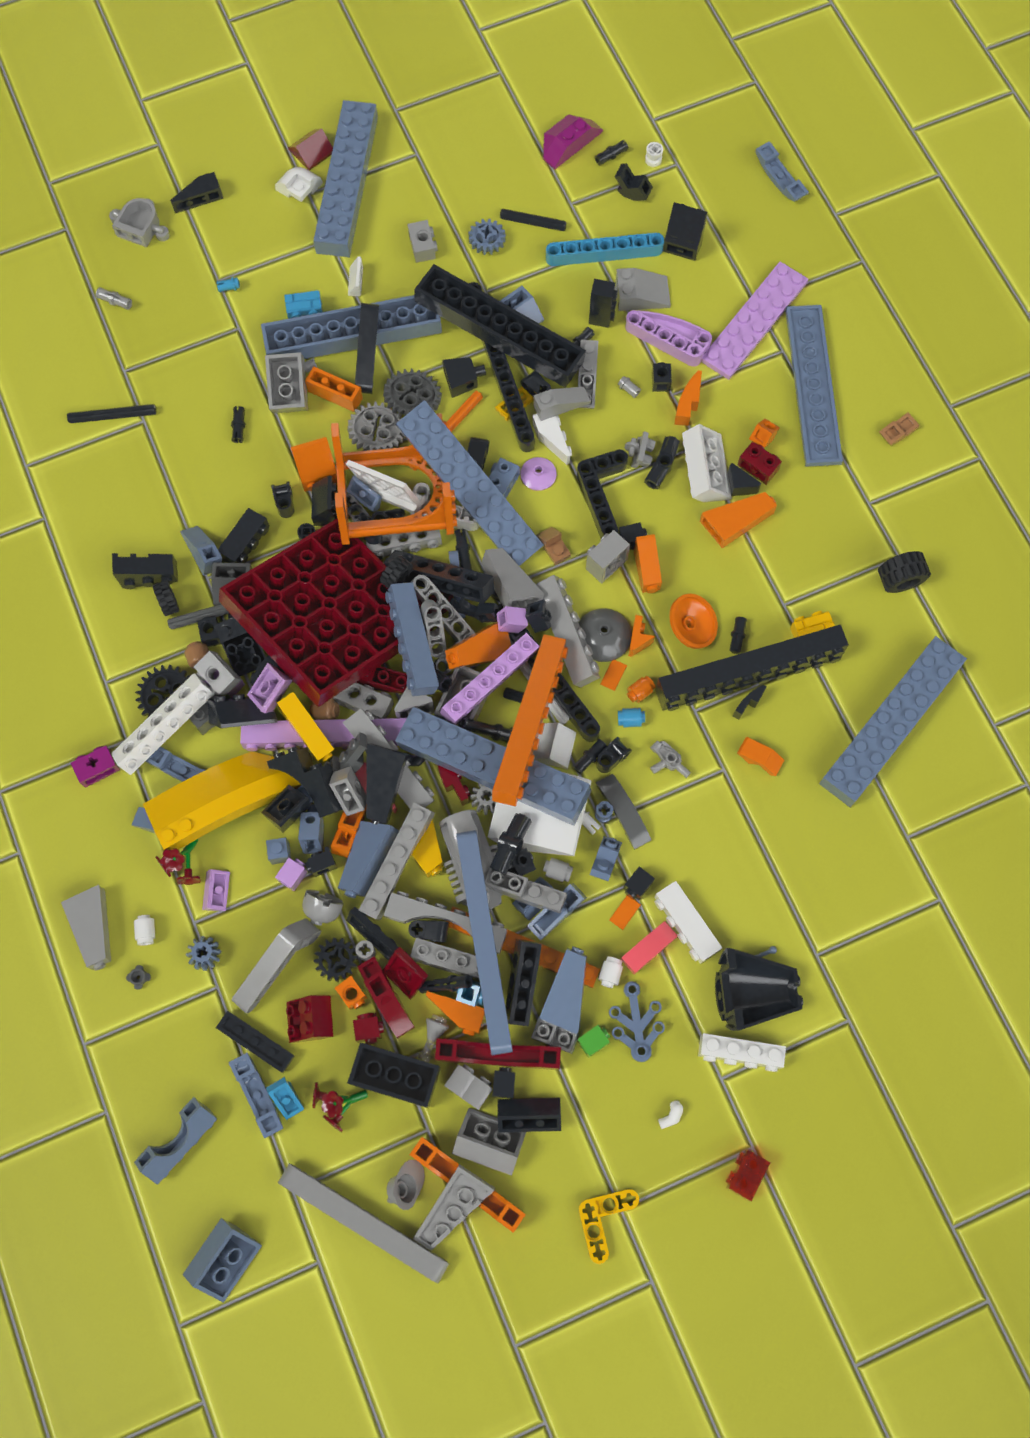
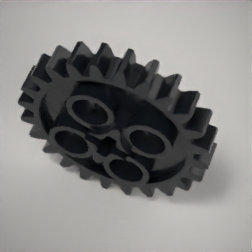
M161 665L160 671L154 667L153 674L147 671L149 677H141L144 684H137L141 691L135 692L140 696L135 699L136 702L142 703L138 706V709H145L141 714L143 716L148 715L149 717L169 698L152 692V689L172 695L191 675L186 677V670L180 673L181 668L177 666L173 670L172 665H169L167 670L164 665ZM166 680V685L158 688L159 681ZM154 697H159L158 704L151 705V700Z

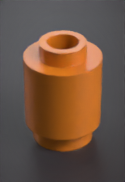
M641 677L627 688V696L632 702L640 703L653 693V689L656 686L650 677Z

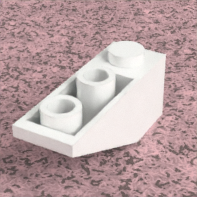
M538 414L533 415V427L538 440L566 465L570 464L572 450L570 446L566 445L565 441H567L564 430L561 431L560 429L561 422L559 416L540 421Z

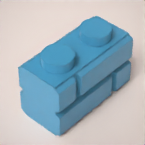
M319 290L284 295L288 319L323 312Z

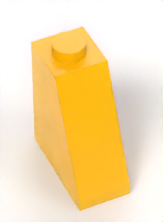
M433 819L411 854V857L427 877L431 875L433 877L442 871L441 867H443Z

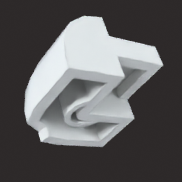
M294 167L281 177L275 184V189L288 198L292 196L302 202L309 193L313 195L323 184L321 177L305 168Z

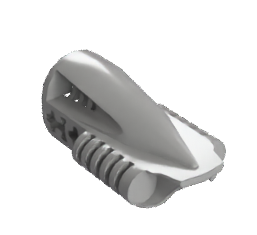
M465 810L444 818L439 823L451 860L444 863V867L449 868L446 870L447 875H451L448 877L449 881H454L451 883V887L456 888L453 890V893L458 895L455 897L457 904L467 905L456 833L476 830L484 879H486L496 854L495 851L498 849L497 845H488L476 810ZM486 887L489 910L502 904L501 896L503 894Z

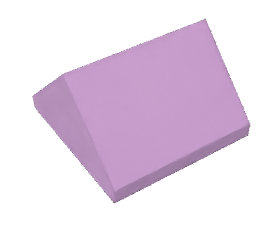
M267 663L247 695L262 712H273L277 702L280 701L291 684L292 679L270 663Z

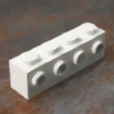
M703 1033L700 1036L698 1056L703 1057L704 1061L716 1062V1059L724 1060V1064L728 1065L743 1063L745 1064L744 1067L757 1069V1066L765 1067L766 1071L778 1072V1069L784 1068L786 1046Z

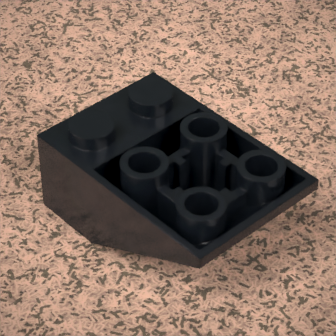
M674 202L664 240L663 252L696 261L702 245L708 212Z
M234 617L213 625L232 669L239 677L255 671L257 666L268 656L266 651Z

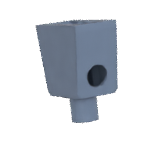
M311 804L307 812H302L300 817L298 840L303 854H313L318 851L323 853L324 820L323 817H319L315 804Z

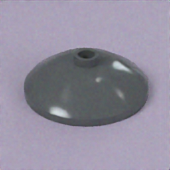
M606 608L595 609L585 614L579 621L580 628H583L586 633L585 641L593 651L591 656L594 661L610 662L620 658L628 650L632 631L626 618L619 612ZM605 628L608 631L604 633L601 629Z

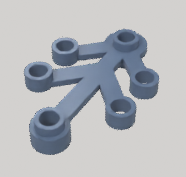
M631 981L626 983L623 991L625 996L629 998L632 1020L621 1013V1009L618 1006L610 1008L609 1016L612 1019H617L630 1029L635 1035V1041L625 1035L621 1027H615L612 1030V1037L620 1040L631 1049V1055L634 1060L645 1062L651 1056V1044L659 1034L664 1032L665 1025L660 1021L655 1022L651 1033L645 1040L643 1039V1030L654 1015L661 1011L662 1005L658 1001L651 1002L649 1010L641 1019L637 998L640 993V986L636 982ZM634 986L636 992L630 993L628 988ZM653 1004H657L659 1006L658 1011L652 1010ZM617 1009L619 1015L613 1016L611 1010ZM660 1024L662 1031H656L655 1025ZM619 1029L622 1035L616 1037L614 1035L615 1030ZM638 1048H644L645 1054L639 1055Z

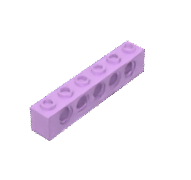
M525 633L442 707L440 714L449 723L456 725L534 656L540 646Z

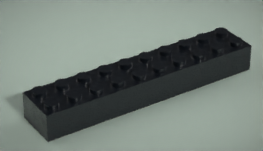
M433 264L415 288L414 302L564 388L567 387L584 363L585 349Z
M840 624L659 677L655 691L662 711L667 709L668 711H673L684 704L690 706L701 699L705 701L710 700L715 695H727L739 688L744 690L755 683L761 685L767 683L772 678L782 679L789 673L794 672V674L805 671L806 668L812 667V669L821 667L826 662H838L841 660L849 644Z

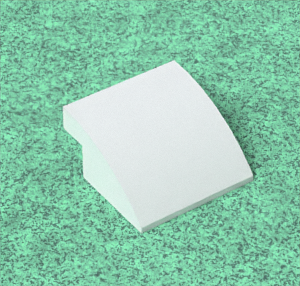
M568 774L572 777H575L579 780H582L590 784L591 786V780L576 775ZM519 801L516 807L496 802L488 838L498 842L500 835L507 831L514 815L521 813L532 821L523 838L522 849L527 848L529 852L575 856L586 803L575 826Z

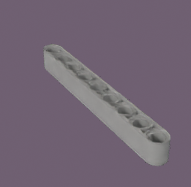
M290 1163L288 1164L278 1181L281 1186L436 1283L440 1282L449 1265L446 1260Z

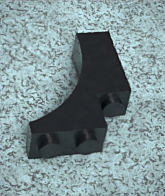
M299 746L288 749V754H285L283 751L273 755L274 759L267 761L269 769L289 774L306 789L315 804L320 818L343 810L329 785L333 774L331 764L322 766V763L314 765L308 747L300 749Z

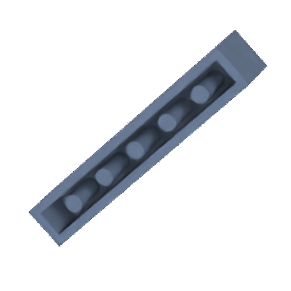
M413 582L391 584L385 597L386 602L390 605V618L394 621L395 625L394 635L398 637L399 641L398 652L403 658L402 668L407 674V688L411 690L412 696L434 694L439 684Z

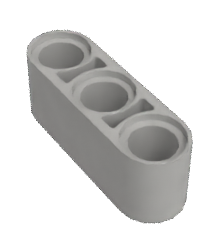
M426 600L421 605V616L430 652L433 657H441L445 654L446 650L442 613L435 601ZM435 608L434 612L427 614L429 609ZM433 626H437L434 631H430ZM435 644H439L437 648H432Z

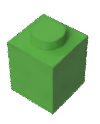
M597 1025L578 1038L577 1041L589 1058L610 1043L608 1040L610 1035L604 1027L600 1028Z

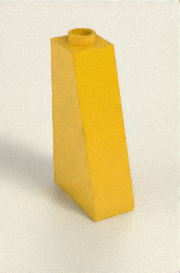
M294 692L277 702L278 709L306 747H308L317 762L319 760L325 762L333 756L331 752L334 751V748Z

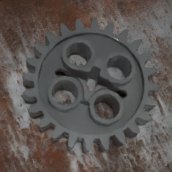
M412 368L410 372L404 369L403 373L397 371V375L392 374L391 379H387V384L384 385V402L388 403L387 408H392V413L398 412V417L402 414L406 416L424 400L433 411L438 410L442 394L440 386H437V381L432 382L433 376L426 377L427 372L420 374V370L414 373Z

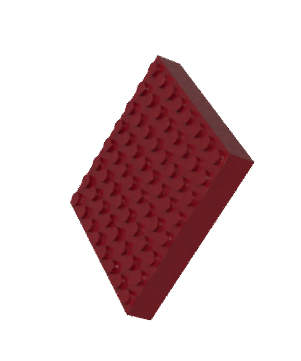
M338 518L222 586L219 590V602L317 707H320L399 654L398 637L394 635L395 625L394 621L390 618V605L386 602L385 597L388 588L380 582V577L386 570V566L359 538H349L350 544L342 545ZM417 598L419 609L421 612L422 602Z

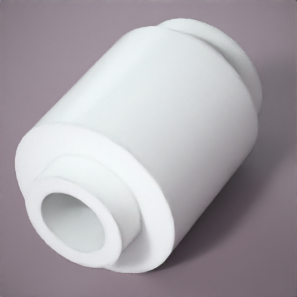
M140 915L138 919L134 920V933L137 945L143 946L154 943L156 938L154 918H150V915Z
M607 956L606 961L603 962L598 979L602 982V986L608 988L618 986L623 966H621L622 960Z

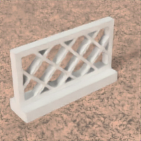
M350 460L346 463L357 478L381 495V500L414 514L421 509L426 501L424 496L412 492L404 482Z

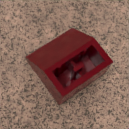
M310 995L286 1002L289 1043L334 1037L331 995Z

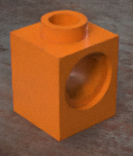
M765 418L756 425L749 439L765 448L772 443L780 427Z
M352 976L335 987V990L350 1010L353 1008L356 1010L365 1004L364 1000L367 997ZM352 989L357 990L356 998L349 1000L347 993Z

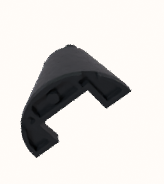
M726 948L723 951L718 962L721 964L719 972H716L715 996L720 1018L722 1021L727 1022L726 1028L731 1031H740L803 1009V998L797 992V987L800 986V977L796 968L733 948Z

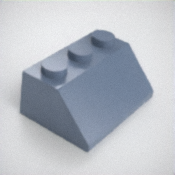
M221 1218L182 1275L192 1287L224 1303L262 1245L234 1224Z

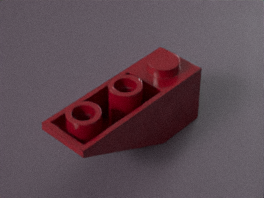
M379 666L358 680L357 683L362 686L367 684L374 688V690L403 694L407 688V674Z

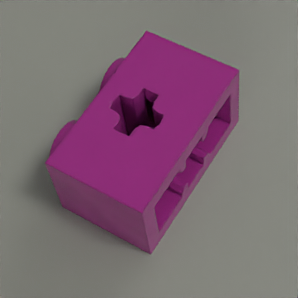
M99 746L93 752L81 755L71 762L79 783L85 788L120 771L119 766L111 755L112 751L107 746Z

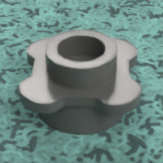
M137 965L126 977L127 981L131 982L137 990L142 989L143 984L151 979V975L146 973L141 965Z

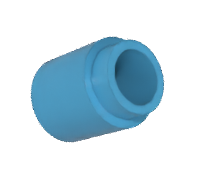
M641 707L622 708L621 711H618V725L623 726V728L642 727V723H645V711H641Z

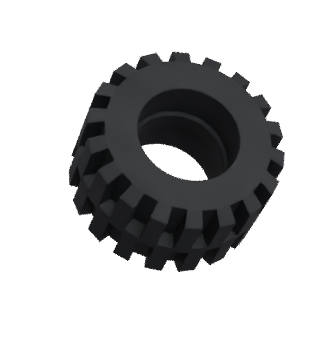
M920 551L906 552L892 557L878 568L884 589L888 593L912 589L925 582L931 576L924 554Z

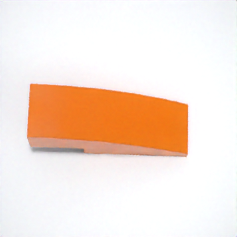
M698 370L685 386L678 403L674 425L689 426L691 410L697 411L702 370Z
M367 803L365 810L346 816L343 811L338 823V830L331 844L332 854L348 858L360 821H364Z

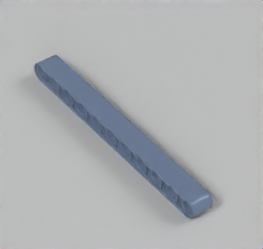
M473 830L456 833L491 1054L493 1056L513 1052L477 832Z

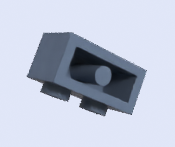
M500 457L499 461L494 463L491 468L489 479L505 498H507L520 476V466Z

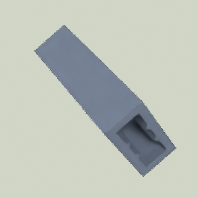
M360 821L338 885L339 889L345 891L344 895L351 898H356V895L365 897L399 832L398 829L391 825L379 823L376 825L371 822Z
M573 946L572 949L567 948L539 1018L578 1034L581 1021L587 955L583 954L584 950Z

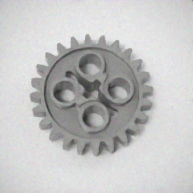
M374 402V406L367 403L366 408L361 405V411L355 409V414H351V420H348L349 439H352V444H356L357 449L363 447V451L393 448V446L399 448V443H403L405 436L396 426V423L402 419V415L398 417L397 412L392 413L391 408L384 407V402L380 406L377 405V402ZM381 416L379 420V426L377 428V420L378 417ZM377 428L376 440L373 441L374 431H376Z

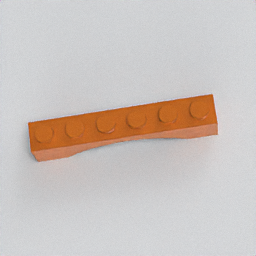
M421 1137L409 1154L447 1183L459 1166V1163L424 1137ZM495 1190L479 1205L481 1209L513 1233L526 1215V1213Z

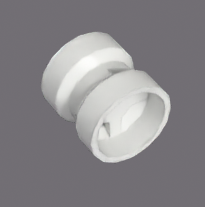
M651 142L647 145L645 162L650 167H657L661 164L663 146L660 143Z

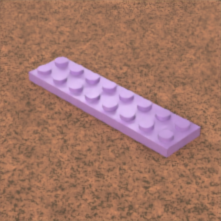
M780 261L708 348L701 362L729 380L784 313L786 307L793 302L806 286L809 279Z

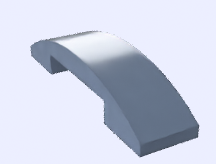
M770 141L755 150L766 174L787 198L795 202L809 193L801 181H795L778 159V151Z
M159 747L146 760L147 763L181 782L205 771L173 755L162 747Z
M245 1053L228 1062L249 1102L264 1139L282 1130L283 1125L274 1103L249 1054Z

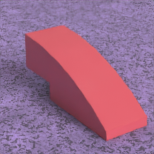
M664 921L628 951L621 960L635 975L678 936Z

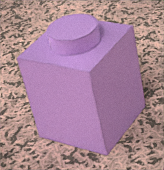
M505 606L496 614L498 629L501 632L519 633L528 626L525 608Z
M288 858L275 878L278 882L295 891L308 872L304 868L305 864L297 858L294 861Z

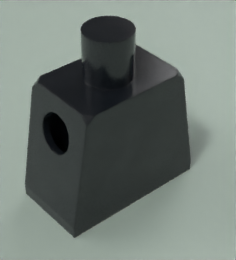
M470 357L442 360L444 374L452 398L477 388V377L486 375L484 364L474 367Z

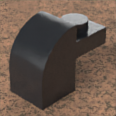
M627 163L620 165L615 175L619 183L617 191L625 198L633 201L647 200L653 188L647 176H634Z

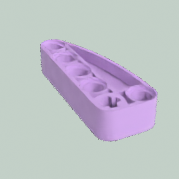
M637 310L630 311L626 316L625 328L627 332L689 366H698L711 345L712 335L710 332L682 319L661 313Z

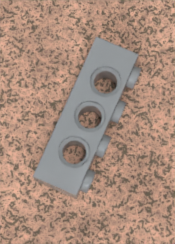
M440 530L382 535L383 539L379 544L371 545L367 543V547L381 560L384 557L390 556L395 550L418 552L424 548H436L442 545ZM419 535H426L424 538H418ZM403 538L408 539L406 542H400ZM385 542L390 543L387 546H382V544Z
M357 682L333 697L339 705L357 712L360 708L364 711L368 709L375 719H387L394 705L389 694L385 692L378 693L367 684L362 686ZM353 692L359 693L356 698L350 697ZM371 699L376 700L374 705H368L367 702Z
M419 938L415 939L410 955L415 962L461 976L470 975L472 979L480 981L475 955Z

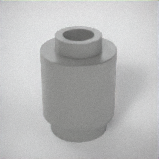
M551 858L550 861L546 860L543 871L546 872V877L560 882H569L573 867L569 866V863Z

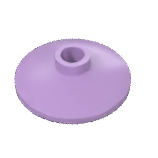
M542 457L529 459L521 468V480L529 489L535 491L548 489L556 480V468L548 459Z

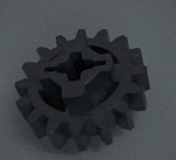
M333 937L332 943L325 940L326 945H319L321 951L315 952L318 959H315L314 963L319 964L315 968L316 971H322L320 974L322 978L328 975L327 980L330 982L332 978H335L336 982H339L340 977L346 980L347 973L353 975L351 968H357L354 961L358 960V956L353 955L356 949H350L352 944L350 942L345 944L344 938H341L338 942ZM335 947L333 951L329 953L327 952L329 949ZM344 949L348 952L349 959L344 957ZM338 955L340 962L334 964L332 958H336ZM323 960L329 964L328 971L323 965ZM342 967H345V969H344L343 971L337 973V971H338L339 969H341Z

